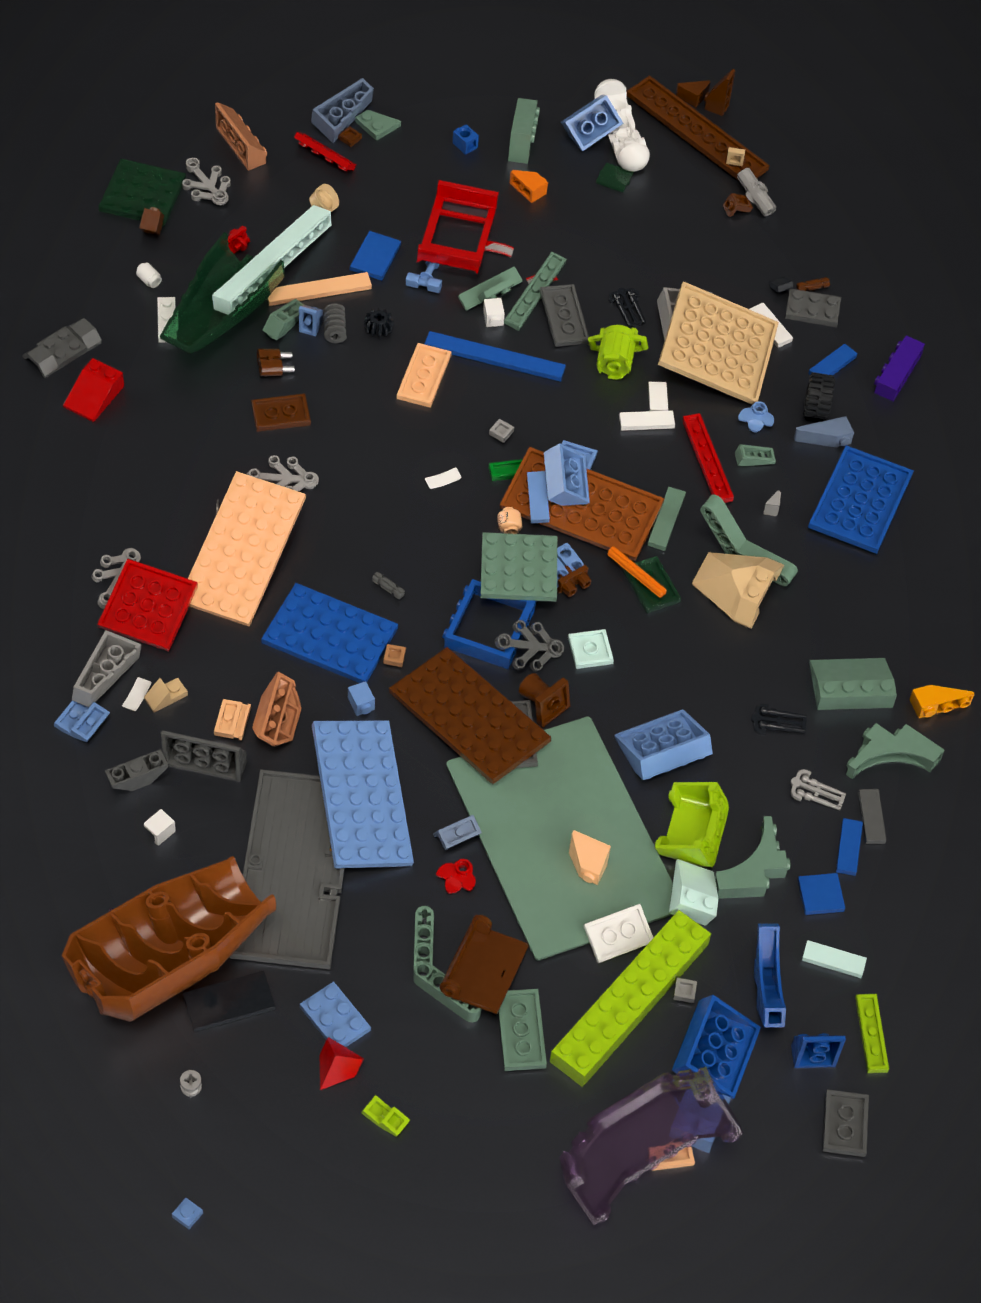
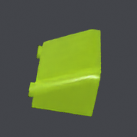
M674 782L672 790L669 792V801L672 802L674 811L667 837L660 836L655 842V849L661 856L679 859L702 867H713L728 816V800L718 782Z

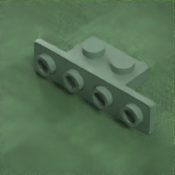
M512 267L459 294L458 298L467 311L483 303L484 299L497 298L496 295L500 293L504 295L510 292V288L520 284L522 278L517 269Z

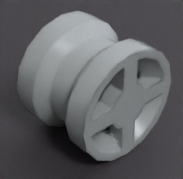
M188 1070L182 1073L180 1077L182 1093L189 1097L199 1094L202 1089L200 1074L195 1070Z

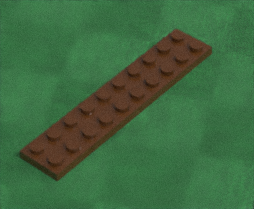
M650 75L627 90V97L737 180V174L745 168H750L756 178L769 170L770 165ZM729 147L745 150L743 166L726 164Z

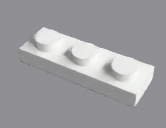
M157 297L159 343L177 342L175 297Z

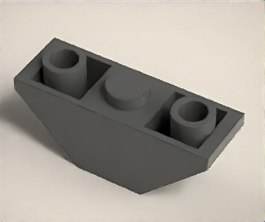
M161 749L107 769L105 774L112 788L134 791L152 784L168 768V763Z

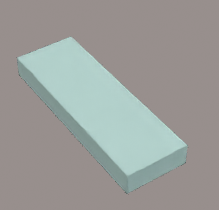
M807 940L802 958L804 962L858 978H862L867 960L866 957Z

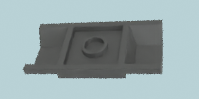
M83 318L69 327L64 326L40 341L35 348L23 354V358H29L38 366L42 376L47 378L101 344L102 340L96 328Z

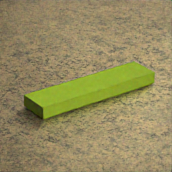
M858 994L855 1000L867 1073H888L889 1065L877 994Z

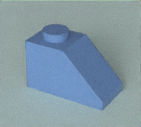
M307 305L300 306L299 332L316 336L323 322V310Z

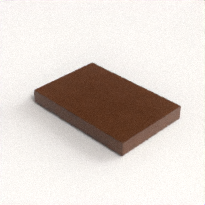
M305 394L251 400L257 432L311 425Z

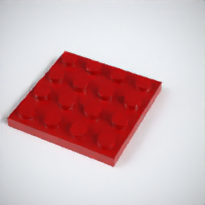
M127 559L97 626L98 628L169 652L197 590L198 582Z

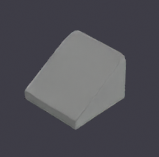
M777 491L766 502L764 515H778L781 498L780 491Z

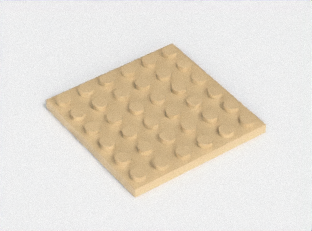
M683 281L658 365L753 405L755 402H758L779 322Z

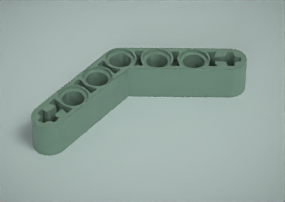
M714 494L711 495L700 508V511L725 554L767 557L784 564L777 581L773 582L781 586H788L798 572L797 567L793 563L746 540L722 498Z
M421 906L415 913L414 983L464 1020L472 1023L476 1022L481 1017V1008L447 997L441 992L440 987L435 986L436 984H441L445 974L433 966L434 912L428 906ZM422 918L426 919V924H422ZM423 935H424V936H427L428 938L423 939V938H421L420 936H423ZM420 954H426V955H428V956H426V957H421V956H419V955H420ZM424 972V973H426L427 975L422 976V975H419L418 973Z

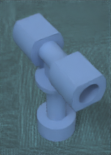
M426 261L427 268L425 272H421L420 275L410 272L407 274L406 286L418 288L420 285L427 287V291L440 293L442 280L435 279L431 275L433 270L437 269L440 264Z

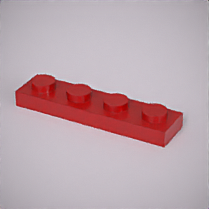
M296 132L294 138L299 140L298 144L306 148L309 146L312 148L311 151L313 153L324 155L325 160L330 163L336 162L339 164L338 168L344 171L348 169L355 170L357 164L305 133Z

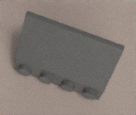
M162 730V751L168 766L241 782L247 763L246 751L242 748Z

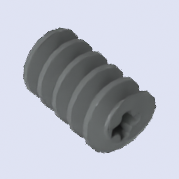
M331 303L323 310L324 337L331 343H342L346 340L345 308L339 303Z

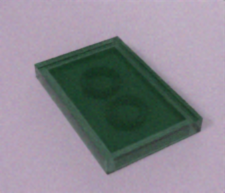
M657 556L635 564L666 588V594L662 598H659L623 568L626 578L646 613L681 602L678 591Z

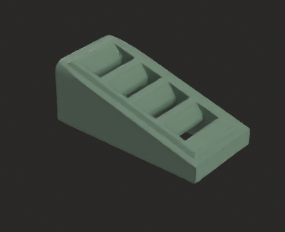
M739 444L735 451L738 466L776 463L773 448Z

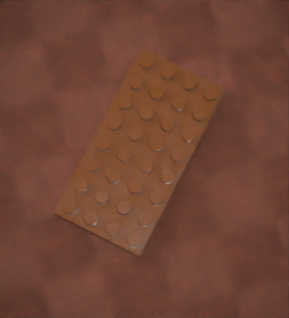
M532 447L528 448L500 503V509L512 507L521 513V517L531 520L527 472L545 471L544 452ZM586 469L590 503L560 506L548 500L550 522L538 524L605 550L615 546L629 559L636 561L663 506L665 498Z

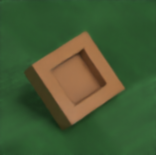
M387 644L383 664L402 667L406 647Z

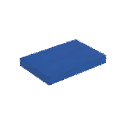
M369 231L350 265V271L356 273L368 272L369 277L382 281L401 246V241Z

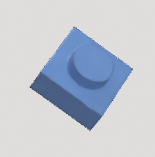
M185 1198L172 1213V1218L187 1229H190L203 1214V1210Z

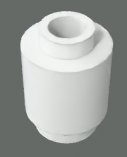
M142 263L137 267L136 275L148 287L155 288L161 283L162 278L160 274L149 263Z

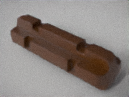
M825 277L820 280L805 281V283L799 282L796 284L797 290L802 291L821 289V287L826 288L830 286V280Z

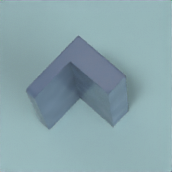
M471 815L438 830L433 835L434 837H439L444 850L482 832L474 815Z

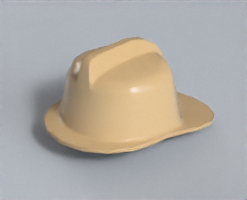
M322 184L316 188L309 198L311 207L315 205L332 212L339 206L338 195L328 184Z

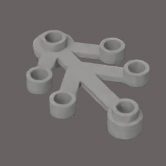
M197 158L187 159L186 169L190 173H194L201 182L185 179L182 181V188L187 191L197 188L211 192L206 193L197 189L191 192L192 200L199 201L202 198L212 200L216 205L226 204L229 200L226 189L231 185V179L228 176H223L220 179V188L217 189L215 187L218 177L222 174L221 167L213 166L211 168L209 180L199 169L200 162Z
M276 455L269 457V466L275 468L280 474L261 473L258 469H251L247 473L249 476L264 481H278L277 485L298 492L303 488L313 489L319 482L318 475L314 472H306L298 464L296 457H289L287 459V467L294 469L298 475H292L280 463V459ZM292 482L297 483L295 486H288Z
M125 549L122 555L102 556L100 561L102 567L109 568L113 564L123 563L120 568L107 571L96 569L93 571L92 579L95 582L115 577L107 592L99 596L98 605L102 609L105 608L108 602L104 598L109 599L126 560L130 559L140 562L141 556L136 549Z

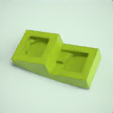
M376 1095L361 1112L377 1126L396 1137L410 1121L397 1108H391Z

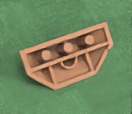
M280 672L275 674L262 694L252 726L256 736L272 746L281 745L293 740L302 709L298 693L295 689V681Z

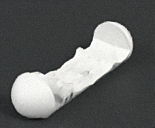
M607 79L597 86L594 97L596 99L600 95H607L624 123L608 134L618 164L624 170L639 171L649 161V149L646 146L644 137L641 138L639 132L635 129V122L631 114L632 107L628 105L626 99L625 85L616 79Z

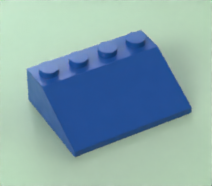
M710 995L703 998L697 1004L672 1071L688 1082L697 1083L733 1099L737 1093L761 1027L716 996Z

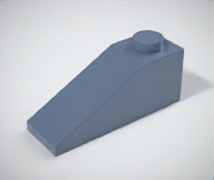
M845 416L796 427L794 441L829 447L846 446L852 443L854 431Z

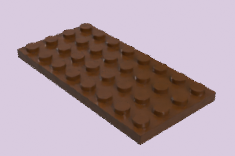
M448 647L389 688V693L492 785L551 742L549 734Z

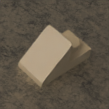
M160 678L147 692L144 699L152 711L156 712L188 696V691L179 678L166 684Z

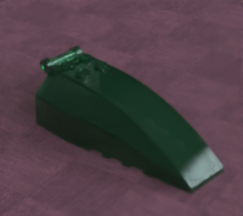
M224 232L204 256L196 270L194 279L190 281L186 293L181 297V302L173 311L172 317L169 318L160 334V339L189 354L208 346L267 300L285 277L284 261L280 260L258 286V289L255 292H251L242 304L235 306V310L229 315L217 311L213 307L212 295L254 258L247 254L242 261H239L229 249L228 235Z

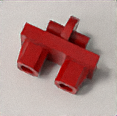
M241 226L238 230L234 228L226 239L221 238L218 240L219 248L224 251L225 257L229 258L237 251H245L247 249L250 239L247 236L246 227Z

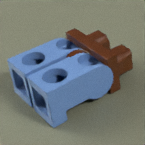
M568 543L557 548V592L559 594L564 592L568 597H571L577 592L576 584L585 589L591 585V579L588 575L589 568L584 565Z

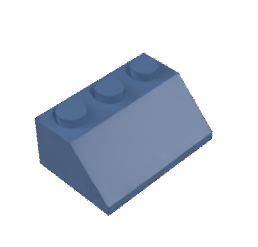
M600 95L561 121L569 137L581 151H584L624 124L607 95Z
M560 443L545 451L544 463L548 500L560 506L590 503L585 455Z

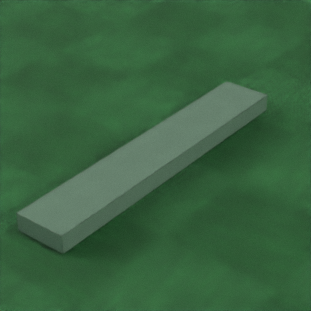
M554 252L550 253L504 319V324L518 331L521 329L541 300L540 287H547L552 284L565 265L566 258Z

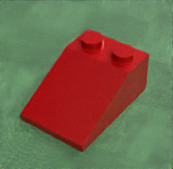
M92 358L81 371L63 407L94 422L123 389V372Z

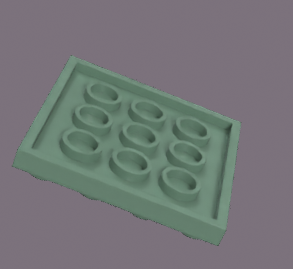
M483 532L480 598L556 602L557 536Z

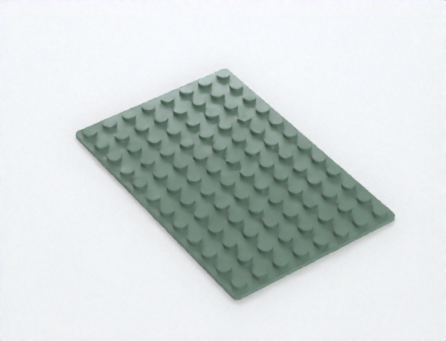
M584 717L544 730L551 736V742L537 752L538 766L515 768L493 785L462 757L448 760L446 763L469 816L474 815L482 832L478 835L535 960H542L589 944L584 924L638 904L642 907L647 923L673 915L669 913L673 882L590 717ZM573 830L611 846L608 864L598 885L588 883L578 876L569 855Z

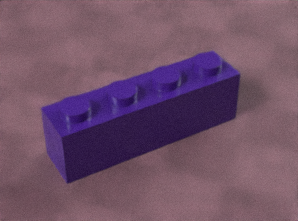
M905 336L903 341H899L895 349L896 352H892L889 357V364L883 366L882 375H878L874 382L876 386L874 393L894 402L922 356L925 343L909 336Z

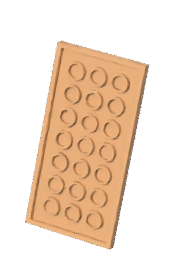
M236 471L188 579L198 582L197 590L189 607L250 627L306 499V494Z

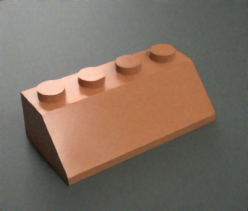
M215 103L216 128L249 171L266 164L267 151L265 147L260 145L258 138L251 133L249 126L244 124L240 114H237L233 108L221 103Z

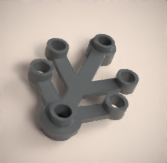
M523 620L513 623L514 631L521 632L527 641L511 639L510 635L506 633L497 636L495 639V645L500 650H505L509 647L528 649L521 657L513 660L512 665L517 670L524 668L526 662L538 651L546 652L539 659H535L530 663V669L534 672L541 670L543 664L551 657H560L564 651L563 643L560 640L551 639L540 622L533 623L530 626V631ZM533 634H538L544 643H539ZM517 660L521 662V666H518Z

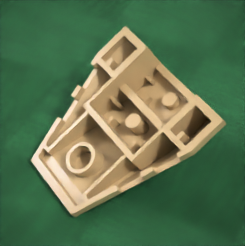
M708 552L692 585L705 597L714 602L721 611L723 610L730 616V619L734 622L752 629L759 615V605L772 581H777L784 564L767 557Z

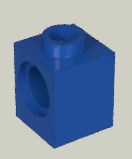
M467 124L453 131V144L465 155L478 148L479 135Z

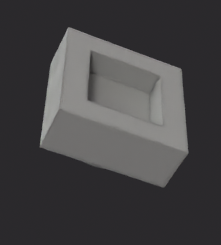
M499 419L489 430V435L504 443L514 432V427Z
M677 978L673 1000L694 1003L697 981Z

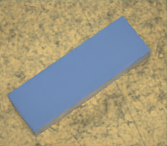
M527 472L531 523L550 522L546 472Z

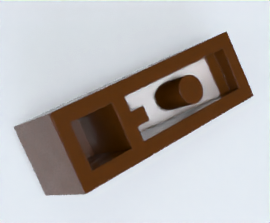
M735 69L728 72L712 88L710 93H706L704 102H706L705 110L721 116L724 115L730 104Z

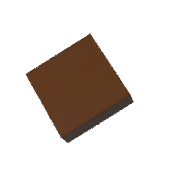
M349 126L338 135V139L352 147L362 139V134Z

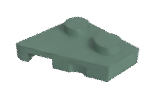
M366 110L355 117V122L376 141L401 127L400 120L370 110Z

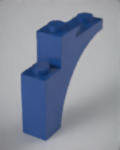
M758 924L754 980L757 985L756 1007L764 1027H785L786 1006L780 976L779 924Z

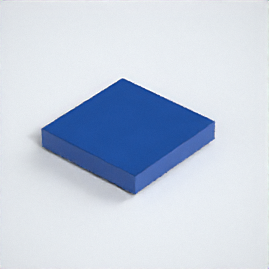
M838 873L798 876L797 881L805 915L845 911Z

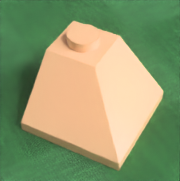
M573 830L569 855L578 876L588 883L598 885L607 867L611 846Z

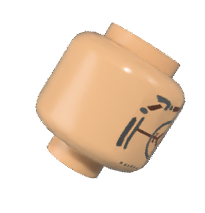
M506 507L498 513L497 521L500 532L517 534L522 529L521 513L518 510Z

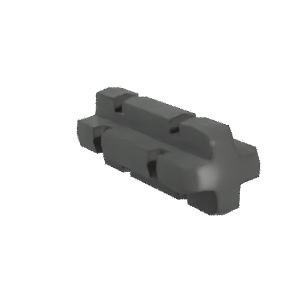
M376 572L373 575L372 581L377 585L380 584V587L390 594L394 593L393 596L397 599L404 597L405 590L400 586L397 587L396 583L384 577L380 572Z

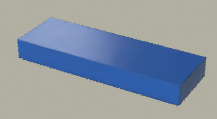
M843 344L812 367L808 374L811 375L812 372L834 375L857 358L858 353L846 344Z
M843 818L836 867L837 873L856 876L862 821Z

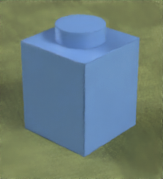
M366 681L348 687V700L356 716L368 714L375 710V698Z

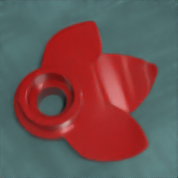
M459 859L454 864L445 863L436 872V876L446 879L445 890L449 894L457 893L462 887L467 891H471L476 882L472 874L473 866L467 859Z

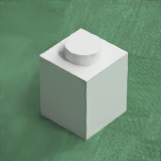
M484 299L483 313L486 327L503 326L505 314L502 299Z

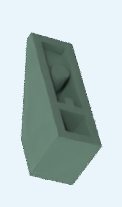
M294 299L272 312L263 331L275 340L283 337L299 321V307L304 306V304Z

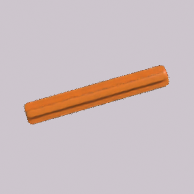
M615 546L608 550L607 554L659 598L666 594L667 590Z

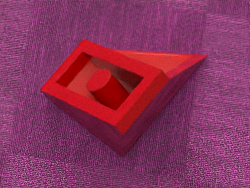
M328 1037L319 1055L320 1090L354 1078L364 1058Z

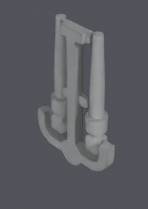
M800 770L796 777L792 778L791 796L794 799L801 801L802 797H804L805 800H812L841 810L846 793L817 782L816 779H809L811 771ZM801 787V788H803V789H806V790H809V791H811V792H814L815 794H814V796H813L812 793H809V792L805 793L804 790L798 789L796 792H795V790H796V788ZM829 792H832V793L841 795V797H839V796H837V795H834V794H831V793H829ZM818 795H822L824 797L839 802L838 806L824 799L819 798Z

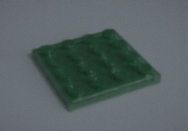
M120 159L99 204V211L141 221L144 208L150 209V207L160 209V212L165 215L162 226H165L182 188V181L186 179V173Z

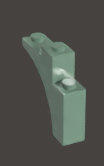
M876 723L872 728L868 727L863 733L862 737L864 740L856 758L852 757L848 761L846 775L853 779L868 767L887 762L912 764L931 772L940 762L944 749L907 724L902 729L898 728L894 734H891Z
M772 816L763 817L761 842L747 860L733 868L716 871L715 882L718 899L764 897L766 889H769V878L786 877L787 870H790V859L786 858L785 850L780 851L779 841L775 840L777 827L776 824H773Z

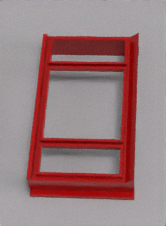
M439 180L436 199L422 244L418 246L417 262L424 260L476 271L478 274L496 212L499 192ZM444 201L485 209L488 210L486 218L444 210L442 206ZM444 215L483 223L484 228L477 252L431 243L439 216Z

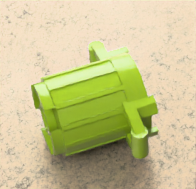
M611 325L605 329L601 328L599 335L588 338L590 349L599 351L596 364L599 373L603 372L608 375L609 379L615 380L622 379L627 373L629 374L634 352L649 348L646 336L638 335L636 328L630 329L623 325ZM596 341H601L600 345H596Z

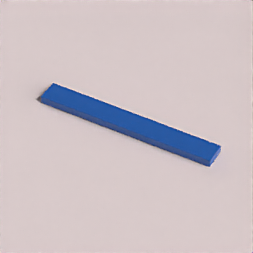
M429 331L424 344L452 351L451 355L560 382L566 366L565 364Z

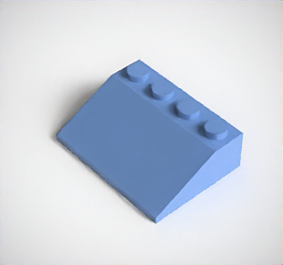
M683 709L614 735L634 772L642 780L651 779L653 776L669 772L674 768L685 766L690 762L713 754L710 734Z

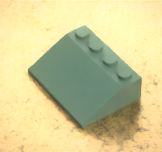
M885 658L810 660L817 710L893 708L897 693L894 678Z

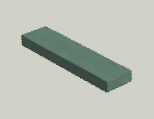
M668 487L663 506L657 516L647 546L663 551L666 550L686 495L685 491Z

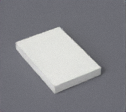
M640 904L583 925L597 963L647 946L653 939Z

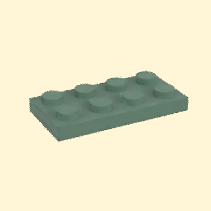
M538 989L510 990L507 992L498 1012L504 1071L546 1069L547 1061Z

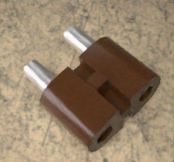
M279 348L257 349L260 376H282L283 372H294V366H283L282 360H280V358H292V352H280Z

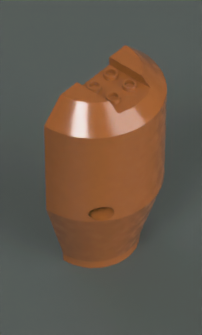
M232 856L219 863L157 884L73 932L69 936L62 953V958L79 990L94 998L100 1014L131 1022L202 980L210 973L217 971L262 921L276 911L275 896L272 894L261 902L248 886L235 857Z

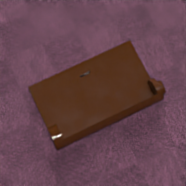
M476 915L473 917L440 984V990L447 997L498 1014L529 945L526 942L491 930V920L484 915Z

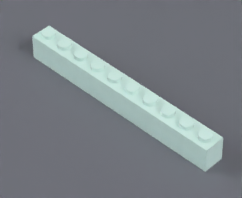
M315 205L308 209L221 288L214 292L212 295L214 309L232 316L332 225L331 211Z

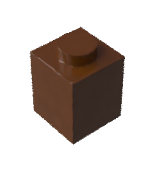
M144 208L139 228L143 232L160 236L165 215L158 208Z

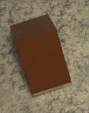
M710 80L678 83L676 96L684 102L697 107L704 100L706 93H709Z

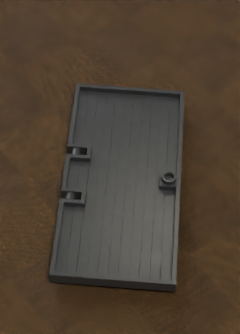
M260 770L243 877L261 902L272 894L275 896L276 911L262 921L230 956L231 959L331 969L340 906V896H337V893L342 892L345 868H334L320 776Z

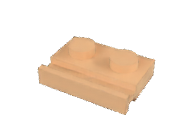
M223 699L214 735L242 740L251 704L245 705L242 702Z

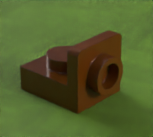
M731 193L723 204L727 215L730 217L733 216L736 210L750 213L753 209L745 195Z

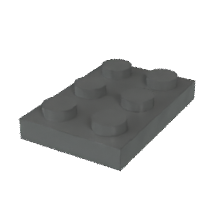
M790 289L785 319L837 327L841 297Z
M827 1089L825 1095L823 1152L860 1157L866 1156L869 1095Z

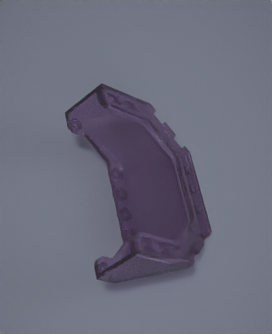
M703 1067L694 1073L691 1069L678 1071L677 1075H671L670 1072L663 1073L591 1117L587 1122L589 1126L587 1130L579 1132L571 1142L573 1145L572 1149L569 1152H563L559 1158L566 1186L592 1224L595 1225L609 1218L611 1212L610 1204L626 1183L637 1180L641 1174L655 1169L665 1159L673 1158L683 1148L691 1147L698 1139L720 1136L724 1142L732 1143L737 1141L744 1133L707 1067Z

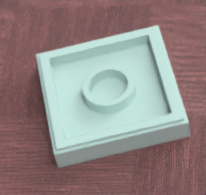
M606 629L568 634L576 669L613 664L614 659Z

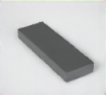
M859 789L858 795L865 843L885 844L886 834L879 789Z

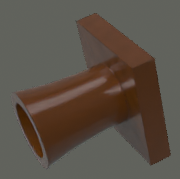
M531 673L522 681L519 687V694L535 703L537 724L542 728L570 707L569 682L565 678H561L549 687L537 673Z

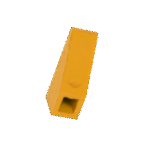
M928 685L913 689L909 700L918 718L931 717L937 713H947L955 708L969 706L973 700L974 692Z

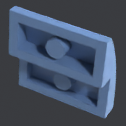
M72 701L54 722V727L76 739L88 742L109 716L110 712L95 702L90 707Z

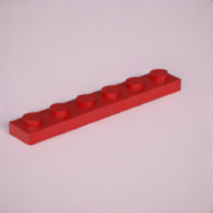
M701 414L683 416V424L711 494L721 497L724 503L732 502L734 499L733 493Z

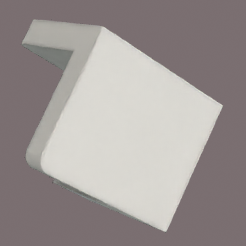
M162 809L144 823V827L154 835L155 843L158 846L176 831L175 821Z

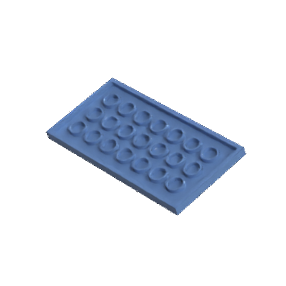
M313 721L312 731L334 868L412 866L414 860L389 721Z

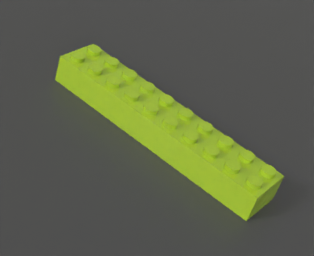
M678 910L551 1051L550 1063L583 1087L675 984L676 979L680 978L709 945L711 933Z

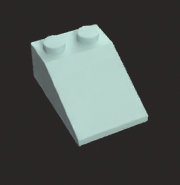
M677 859L669 913L675 915L680 910L696 923L706 926L717 915L718 893L714 872Z

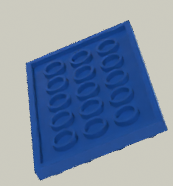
M846 445L809 522L808 528L877 554L914 470Z
M295 583L261 638V643L355 682L362 683L368 682L383 656L387 644L391 642L395 635L398 624Z

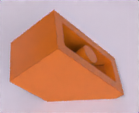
M512 170L510 172V184L531 203L547 194L548 182L537 172Z

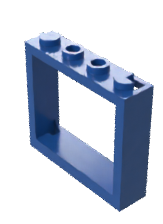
M472 579L470 585H466L464 588L463 599H459L457 603L456 614H452L450 618L449 629L446 628L442 638L445 639L444 648L448 647L450 650L509 669L518 648L509 647L503 652L454 635L473 594L481 596V582ZM490 599L522 610L523 612L519 620H523L526 627H528L535 612L536 601ZM514 631L511 639L522 640L523 638L521 632Z

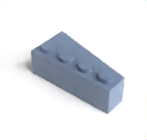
M363 78L315 107L312 110L311 123L334 143L338 139V135L348 128L355 120V117L361 114L372 102L374 88Z

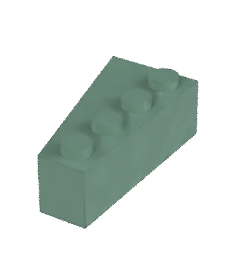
M518 98L511 130L508 161L528 164L531 143H534L540 107H537L538 100Z

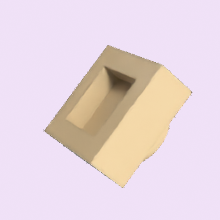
M729 147L726 164L743 166L745 150Z

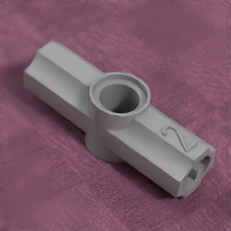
M750 168L740 171L737 174V178L747 191L745 194L748 200L756 204L764 217L774 213L777 207L767 194L768 189L765 184L757 180Z

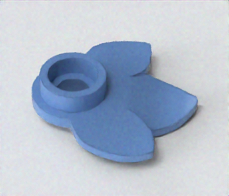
M760 401L755 402L750 408H744L738 416L739 421L748 422V428L752 432H759L764 425L772 427L774 424L773 415L768 412L766 404Z

